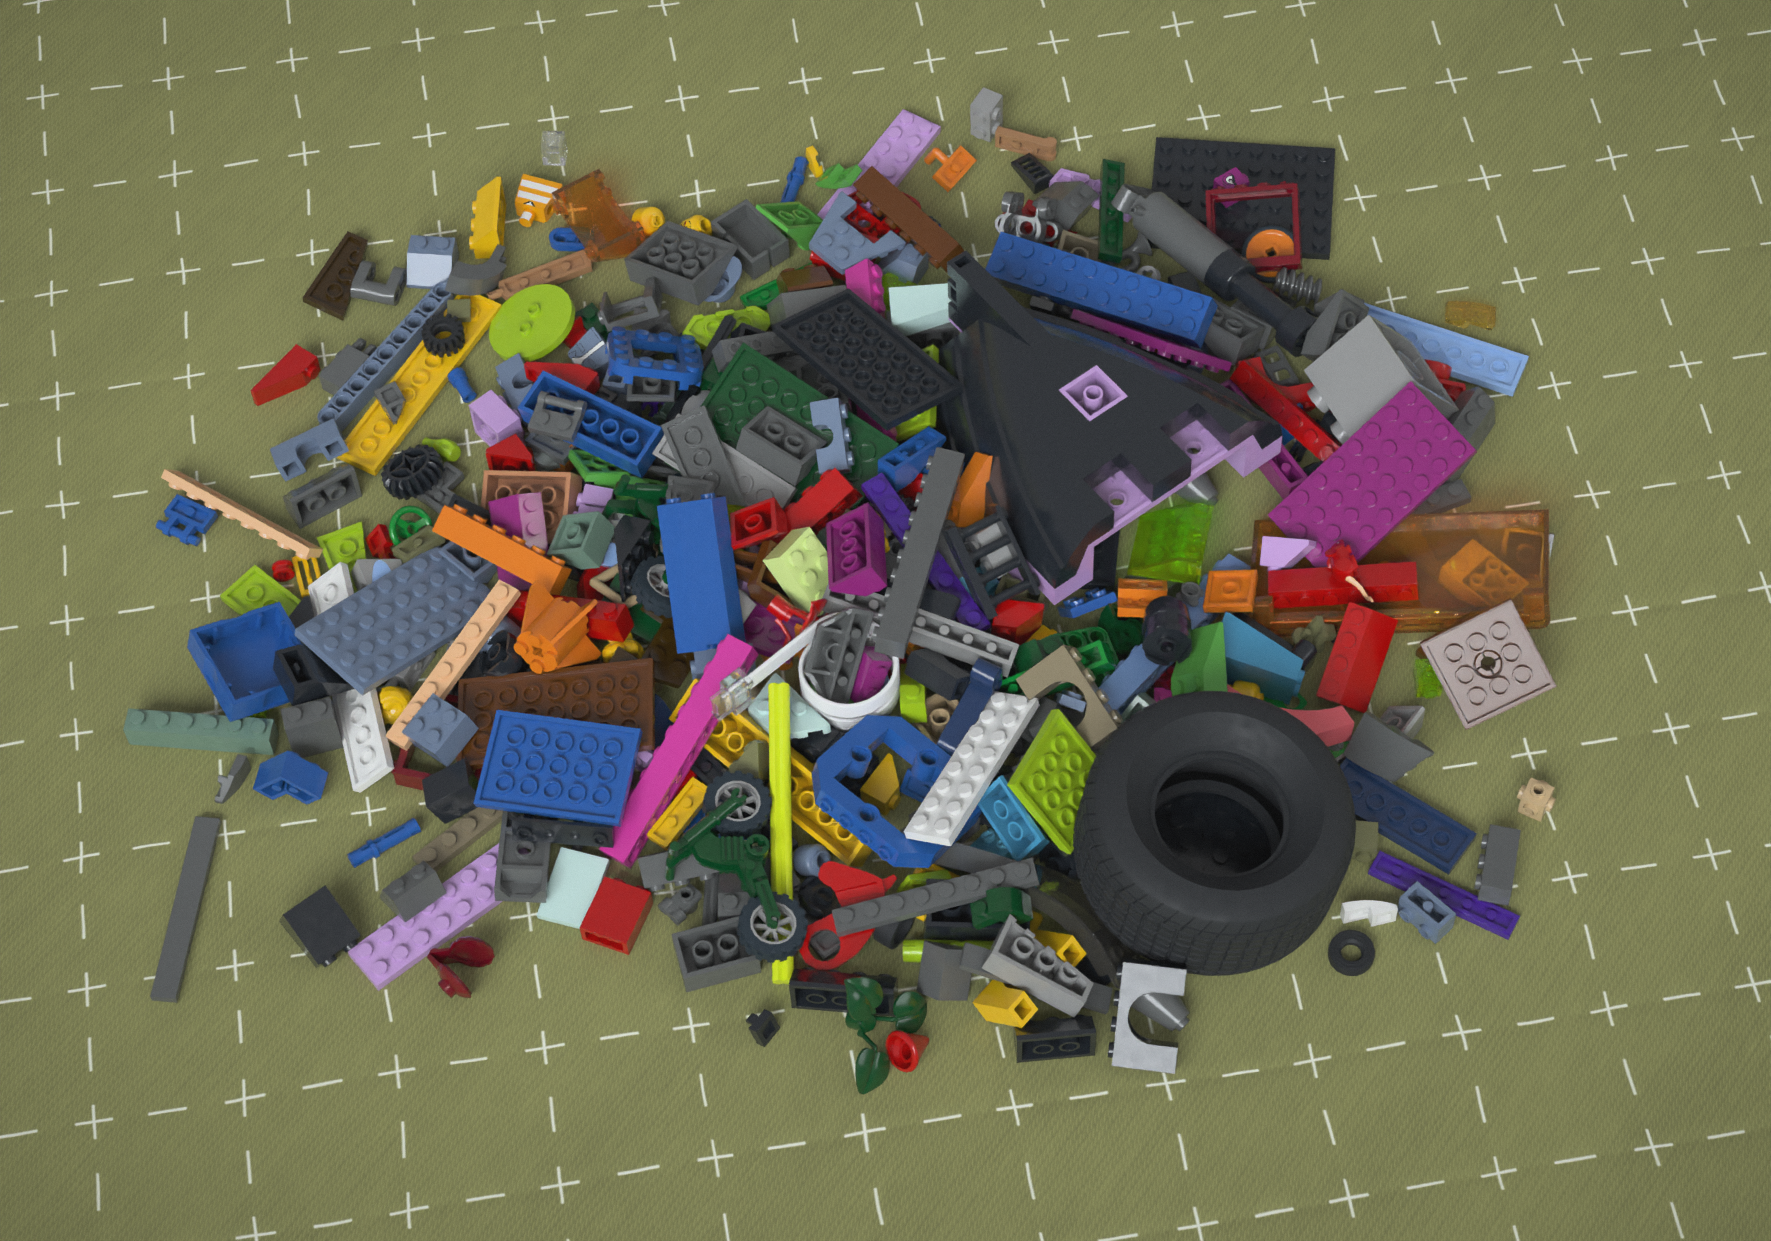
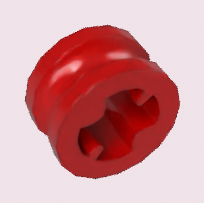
M279 560L273 563L274 580L285 582L294 577V566L290 560Z

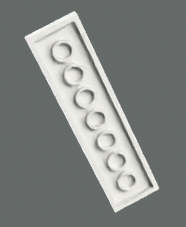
M994 691L991 700L986 704L976 724L970 727L905 828L904 833L907 839L952 846L1040 706L1038 698L1028 700L1027 696Z

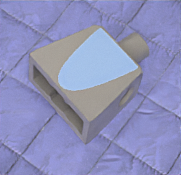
M357 559L351 571V576L357 590H361L402 565L401 559Z

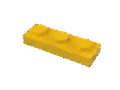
M692 777L646 834L648 839L668 851L670 844L679 838L702 809L707 786Z

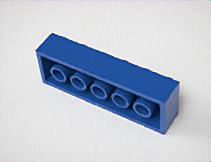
M542 371L518 406L523 421L530 422L540 391L549 392L551 396L576 402L578 400L586 401V412L574 442H566L642 479L657 457L652 453L664 436L662 427L552 374ZM548 404L546 407L547 410L571 416L575 412Z

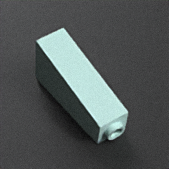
M948 283L889 288L891 324L905 336L949 323L948 303L951 300L948 298Z

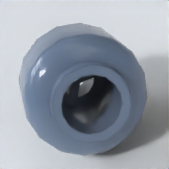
M820 844L801 845L795 851L793 858L796 871L805 877H818L822 864L831 861L828 849Z

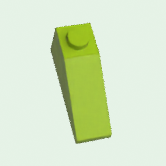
M901 664L899 685L901 717L908 723L927 722L926 687L904 674L907 664Z

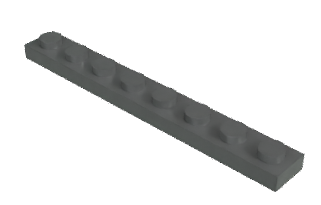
M1033 858L841 907L832 910L836 933L838 937L972 903L987 897L986 891L989 889L1012 887L1021 890L1037 886L1039 881Z

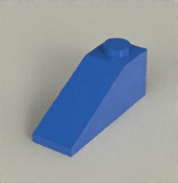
M928 426L878 459V475L883 473L893 489L898 492L913 482L927 465L929 456H934L936 447L940 448L945 443L946 437Z

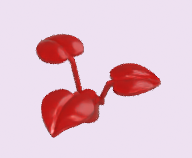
M779 594L775 596L766 610L777 618L774 622L780 626L786 636L783 647L792 641V636L786 629L783 621L788 623L794 615L805 620L799 630L802 633L813 621H817L830 614L826 612V614L817 617L826 606L827 599L811 601L810 612L808 613L793 606Z

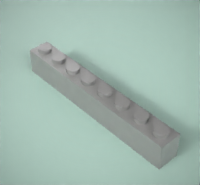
M828 583L822 598L827 599L828 602L822 611L832 614L841 612L849 607L874 611L872 620L880 625L881 622L878 621L881 606L886 607L887 602L884 601L885 596L875 592L866 597L831 592ZM922 609L918 611L909 640L910 643L974 665L978 658H982L1002 667L1003 676L1007 678L1019 647L1017 643Z

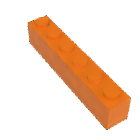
M454 504L453 507L443 506L432 529L433 532L531 584L538 580L550 594L560 595L572 570L564 566L566 561L554 555L552 558L545 556L546 551L535 545L532 548L526 546V540L513 535L511 538L505 534L507 530L493 524V527H490L486 524L487 520L481 516L474 514L471 517L466 514L468 510L460 505Z

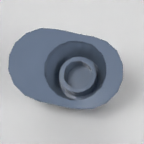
M732 257L715 290L704 301L722 303L733 296L735 284L740 279L742 273V264L738 258Z

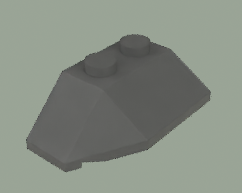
M849 607L817 623L804 672L817 693L825 699L848 704L874 611Z

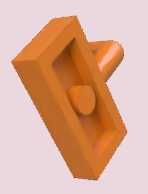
M961 145L950 157L935 147L924 158V162L928 165L932 164L936 158L943 164L932 178L947 192L954 187L977 161Z

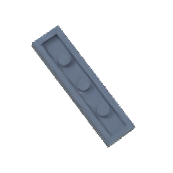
M1062 690V693H1055L1053 698L1054 702L1081 712L1084 711L1086 702L1081 701L1082 695L1067 690Z

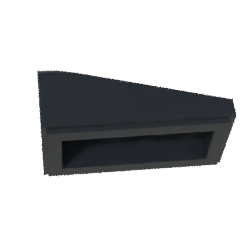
M1028 153L1011 162L1013 169L1034 194L1049 188L1050 180L1054 176L1033 155Z

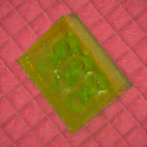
M1189 502L1142 514L1137 527L1127 575L1181 583L1194 582L1200 585L1211 532L1214 506L1206 505L1205 503Z

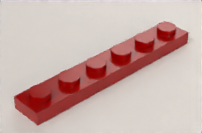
M1243 360L1229 378L1320 461L1325 462L1342 446L1249 361Z

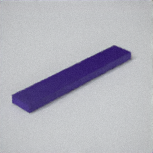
M1380 850L1368 870V875L1405 892L1418 881L1454 911L1456 916L1509 940L1520 919L1519 915L1491 902L1480 901L1477 895Z

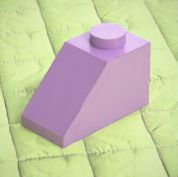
M1263 536L1260 565L1268 567L1267 571L1282 570V568L1291 569L1316 547L1317 541Z

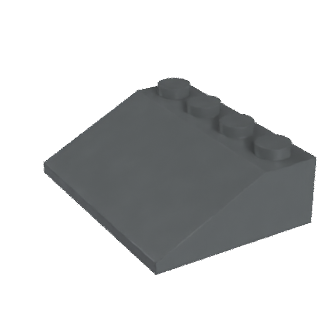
M667 221L629 254L624 261L630 281L645 286L646 279L655 277L662 293L699 306L715 290L737 250V246Z

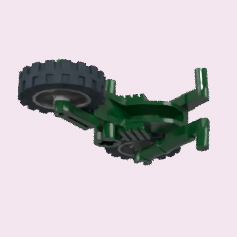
M676 473V474L674 475V476L682 477V475H681L680 473ZM624 474L621 476L613 493L617 496H630L636 499H610L601 514L608 521L613 513L630 514L633 517L651 520V530L654 532L653 541L658 545L659 553L656 558L651 556L640 563L630 583V586L633 587L631 591L633 595H636V601L639 604L642 603L647 611L651 610L657 616L664 615L665 618H672L664 554L660 550L661 532L657 506L666 505L668 480L664 485L635 483L634 485L629 484L631 479L628 475Z
M729 771L723 773L721 777H715L713 783H709L707 786L702 807L705 817L686 831L677 842L673 841L670 844L668 858H666L665 879L667 881L674 880L676 867L692 855L698 864L717 870L719 874L736 873L741 881V890L747 891L750 896L747 905L743 906L738 920L737 935L740 936V944L746 947L745 951L749 955H755V958L760 961L765 959L769 963H774L775 960L782 962L787 960V957L796 955L797 950L803 946L808 921L805 919L806 913L803 908L800 909L799 903L795 899H789V895L784 893L779 895L777 892H772L764 870L770 844L765 836L758 833L761 832L762 827L766 826L770 815L772 799L769 797V789L767 786L764 787L761 779L754 778V775L751 773L743 774L742 771L730 773ZM723 795L727 798L724 802H719ZM754 801L756 809H752L746 806V804ZM743 811L751 816L743 818ZM756 918H758L759 924H753ZM789 923L791 925V932L781 928V926ZM755 930H762V936L760 937ZM777 933L782 934L787 938L779 941Z

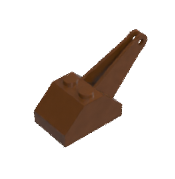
M772 540L763 541L758 554L733 550L737 579L748 583L747 588L751 599L766 608L777 594L795 606L763 562V559L778 545ZM740 565L753 568V570H750V569H748V568L742 567V566H740Z

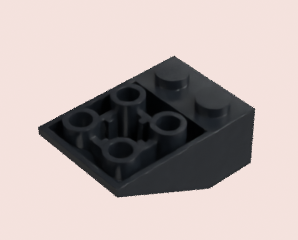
M623 515L614 528L621 600L624 603L632 594L631 590L633 587L630 586V583L640 563L643 560H647L648 557H656V551L653 550L654 532L651 530V520Z
M295 645L275 651L273 670L292 706L355 689L306 645Z

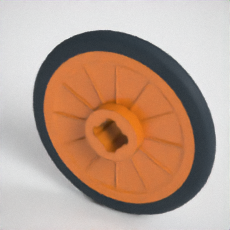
M1276 225L1260 227L1246 238L1241 255L1246 259L1268 257L1267 253L1274 251L1276 254L1274 256L1294 255L1293 233L1284 227ZM1279 271L1255 273L1254 277L1261 282L1274 283Z

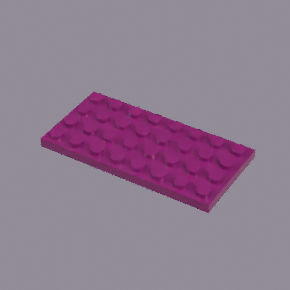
M1410 381L1277 505L1268 516L1288 538L1317 541L1316 547L1305 556L1315 568L1328 567L1327 560L1329 557L1325 556V551L1341 539L1344 541L1345 547L1348 544L1350 545L1352 551L1350 555L1353 554L1358 563L1474 456L1477 451Z

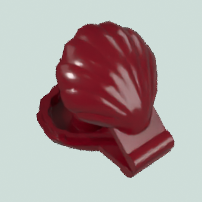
M463 936L453 941L449 948L431 949L427 959L438 971L441 980L437 984L450 998L456 994L463 998H471L472 993L446 964L461 963L470 967L481 968L490 965L495 955L491 945L481 938Z

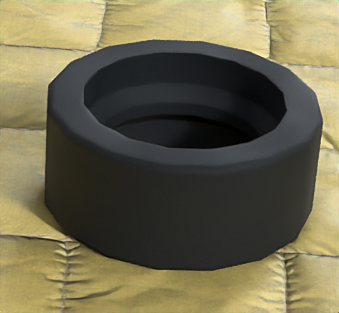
M916 917L876 927L873 934L874 940L891 950L897 948L908 935Z

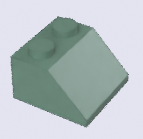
M599 511L563 515L547 556L552 558L554 555L566 561L565 564L579 569L600 568L612 540L615 527Z

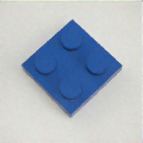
M1093 588L1086 591V596L1077 598L1074 596L1063 600L1064 605L1057 607L1061 617L1076 618L1118 600L1113 591H1106L1105 588L1100 590L1099 588Z

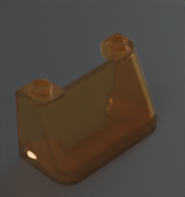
M600 169L552 192L554 202L551 203L554 212L563 217L585 247L584 251L589 260L593 259L595 262L626 258L645 241L643 227L638 221H630L613 199L611 189L604 186L603 180L605 176Z

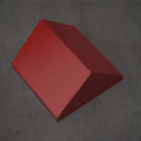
M516 433L486 449L485 454L489 470L535 471L533 457Z

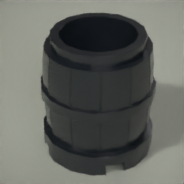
M1161 596L1151 601L1145 609L1142 622V649L1145 651L1146 658L1155 664L1168 666L1170 662L1177 660L1178 663H1181L1189 657L1192 651V627L1187 606L1178 598Z

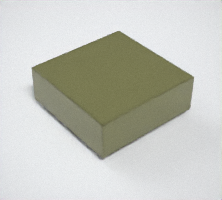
M447 300V313L451 314L452 318L454 316L458 317V321L471 322V300Z

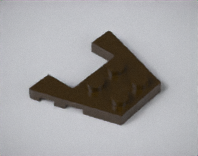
M642 605L640 610L661 623L640 659L653 658L655 662L656 683L678 689L691 670L690 661L695 660L694 652L677 654L673 618H665L664 615H654L653 611H647L644 609V605ZM618 646L608 663L637 660L638 658Z

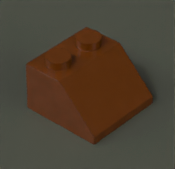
M816 264L807 265L800 270H795L794 268L784 269L779 273L776 280L779 294L833 286V281L824 266L817 267Z

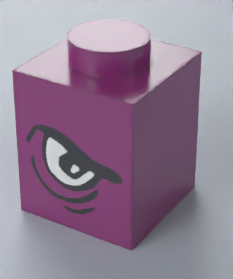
M1235 167L1215 178L1213 189L1217 188V186L1229 189L1240 184L1249 187L1250 182L1248 177ZM1238 201L1221 203L1227 208Z

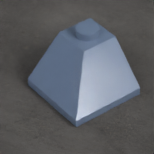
M906 243V247L900 251L896 249L889 252L888 256L883 257L878 264L883 273L882 286L884 291L889 292L891 287L917 286L929 268L928 256L926 254L921 256L913 248L914 245Z

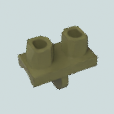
M1315 616L1305 628L1299 627L1292 633L1294 646L1300 639H1304L1316 647L1317 653H1321L1324 650L1325 641H1332L1336 637L1334 625L1324 623L1322 616Z

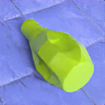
M425 437L422 441L423 445L433 447L445 462L457 461L461 455V448L450 439L433 440Z

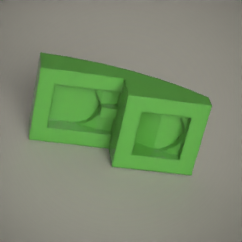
M838 163L827 168L815 184L818 187L828 189L846 188L854 183L863 170L857 164L844 169Z

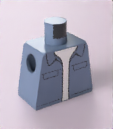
M592 327L568 351V356L574 364L594 369L598 373L599 380L605 377L609 365L608 354H605L607 342Z

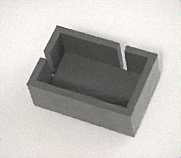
M747 199L711 221L712 236L737 246L733 256L740 260L742 269L753 280L769 271L770 265L775 267L790 257L788 239Z

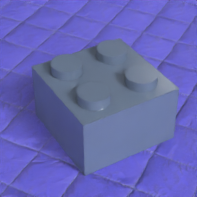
M433 693L402 733L416 747L448 767L479 728L466 714Z

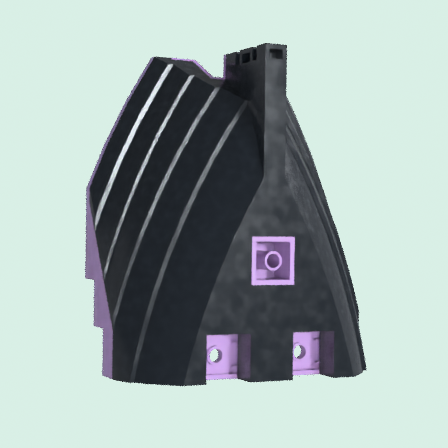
M966 250L947 262V274L951 277L948 279V298L951 300L948 303L949 321L961 333L939 349L938 364L964 386L963 393L936 406V427L933 429L946 437L945 443L940 448L965 454L964 471L975 452L993 456L990 479L986 483L984 518L992 514L988 506L992 503L999 504L1000 507L1003 506L1009 516L1007 522L1031 573H1035L1039 579L1040 586L1038 588L1054 605L1093 580L1094 546L1225 459L1244 478L1280 453L1282 442L1280 424L1251 406L1237 393L1169 358L1144 350L1141 346L1128 344L1124 339L1082 324L1022 307ZM1189 448H1196L1199 453L1191 454L1187 450ZM1121 499L1123 503L1121 505H1113L1110 501ZM1018 568L1008 572L1013 578L1023 580Z

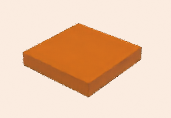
M1209 571L1203 603L1204 613L1253 612L1258 571Z

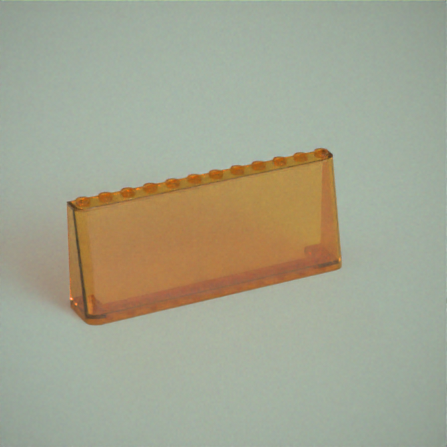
M1549 509L1410 514L1357 563L1358 565L1416 562L1419 600L1357 604L1399 620L1395 633L1441 632L1449 628L1460 617L1471 612L1486 610L1509 598L1512 599L1528 629H1543L1550 624ZM1255 520L1250 570L1258 571V582L1253 612H1249V617L1279 637L1292 636L1295 629L1299 627L1305 628L1315 616H1322L1324 623L1334 625L1336 635H1338L1348 604L1274 608L1273 596L1268 595V567L1260 565L1262 537H1288L1272 520ZM1303 557L1291 569L1315 567L1306 557Z

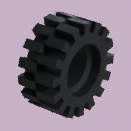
M439 313L440 317L437 318L436 315H433L432 321L429 318L426 320V324L422 326L421 334L424 346L429 353L431 352L433 356H436L438 353L439 357H443L447 353V357H450L452 351L456 354L458 353V348H463L465 334L462 322L458 321V317L454 316L452 318L449 313L444 317L443 313ZM440 332L452 333L445 339L435 338Z

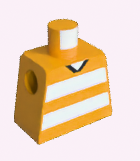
M523 174L515 198L516 213L520 216L519 223L525 227H531L534 220L542 223L548 222L565 199L563 184Z

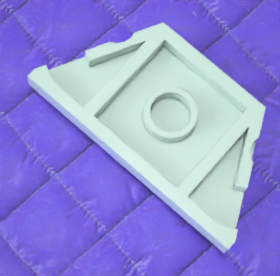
M777 673L772 675L748 707L749 716L768 734V685L770 683H786ZM789 686L790 739L808 737V732L823 730V734L830 733V724Z

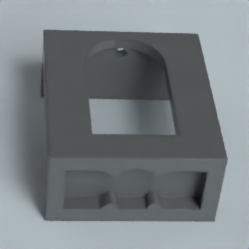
M656 278L646 279L644 295L616 304H611L607 292L603 293L598 317L602 325L605 324L608 332L612 331V328L616 326L625 327L660 316L663 296ZM647 307V311L614 321L617 316L633 311L634 308Z

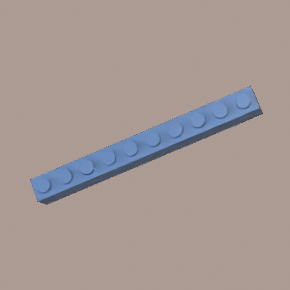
M1228 554L1223 560H1218L1215 563L1212 571L1253 570V568ZM1207 573L1203 575L1199 582L1200 588L1204 591V596L1199 598L1198 606L1191 607L1189 604L1184 603L1189 611L1192 629L1210 625L1221 614L1204 613L1203 603L1208 579ZM1141 643L1139 646H1134L1126 660L1122 659L1111 675L1105 676L1099 689L1102 688L1110 699L1108 704L1112 710L1116 709L1122 715L1138 694L1146 692L1174 662H1170L1168 666L1153 663L1146 658Z

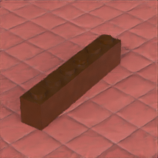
M873 166L853 184L858 191L856 194L858 199L864 204L869 202L872 205L870 209L878 217L883 215L886 218L884 220L885 223L892 230L896 228L900 230L899 235L907 243L912 241L915 244L913 248L921 256L926 254L930 257L928 261L937 270L941 267L947 273V262L964 252L961 245Z

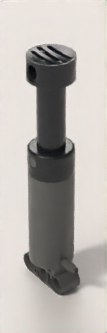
M1122 184L1111 204L1119 211L1133 217V227L1223 300L1228 302L1237 298L1276 330V343L1294 357L1302 356L1301 352L1307 332L1318 319V315L1305 305L1294 309L1254 277L1255 266L1163 192H1154L1148 188Z

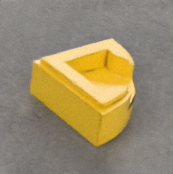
M814 146L806 148V159L809 161V169L818 178L823 174V167L817 163V150Z

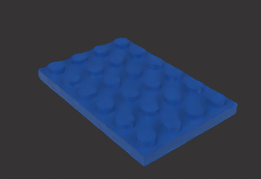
M496 710L473 804L480 808L621 827L643 732L639 728Z

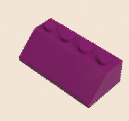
M541 492L516 494L488 502L491 527L495 524L507 530L505 533L511 538L513 535L526 540V546L530 548L533 545L540 547L546 551L545 556H547L549 549ZM496 565L498 580L518 590L529 591L531 583Z
M869 503L826 523L828 583L831 592L866 597L887 587L884 521Z

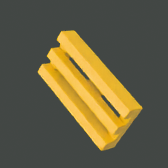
M294 556L291 558L303 599L305 596H309V590L304 588L298 565L299 561L303 562L308 585L312 584L313 580L308 561ZM309 557V559H312L316 578L318 579L321 577L317 558Z

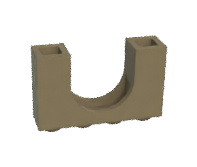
M1062 645L1019 676L1016 681L1028 700L1038 698L1039 700L1063 683L1070 682L1075 684L1083 692L1086 699L1085 716L1081 723L1075 727V730L1091 750L1095 751L1107 741L1116 729L1118 730L1123 719L1116 709L1112 710L1108 704L1110 699L1102 688L1099 689L1095 684L1096 677L1088 667L1085 668L1080 661L1082 660L1080 652L1075 647Z

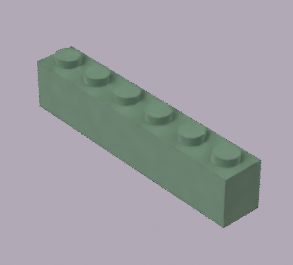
M129 708L123 728L129 745L263 755L275 754L279 736L274 719L244 717L230 722L225 715Z

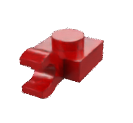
M378 524L365 538L372 556L379 559H397L393 556V552L390 549L393 542L387 526Z

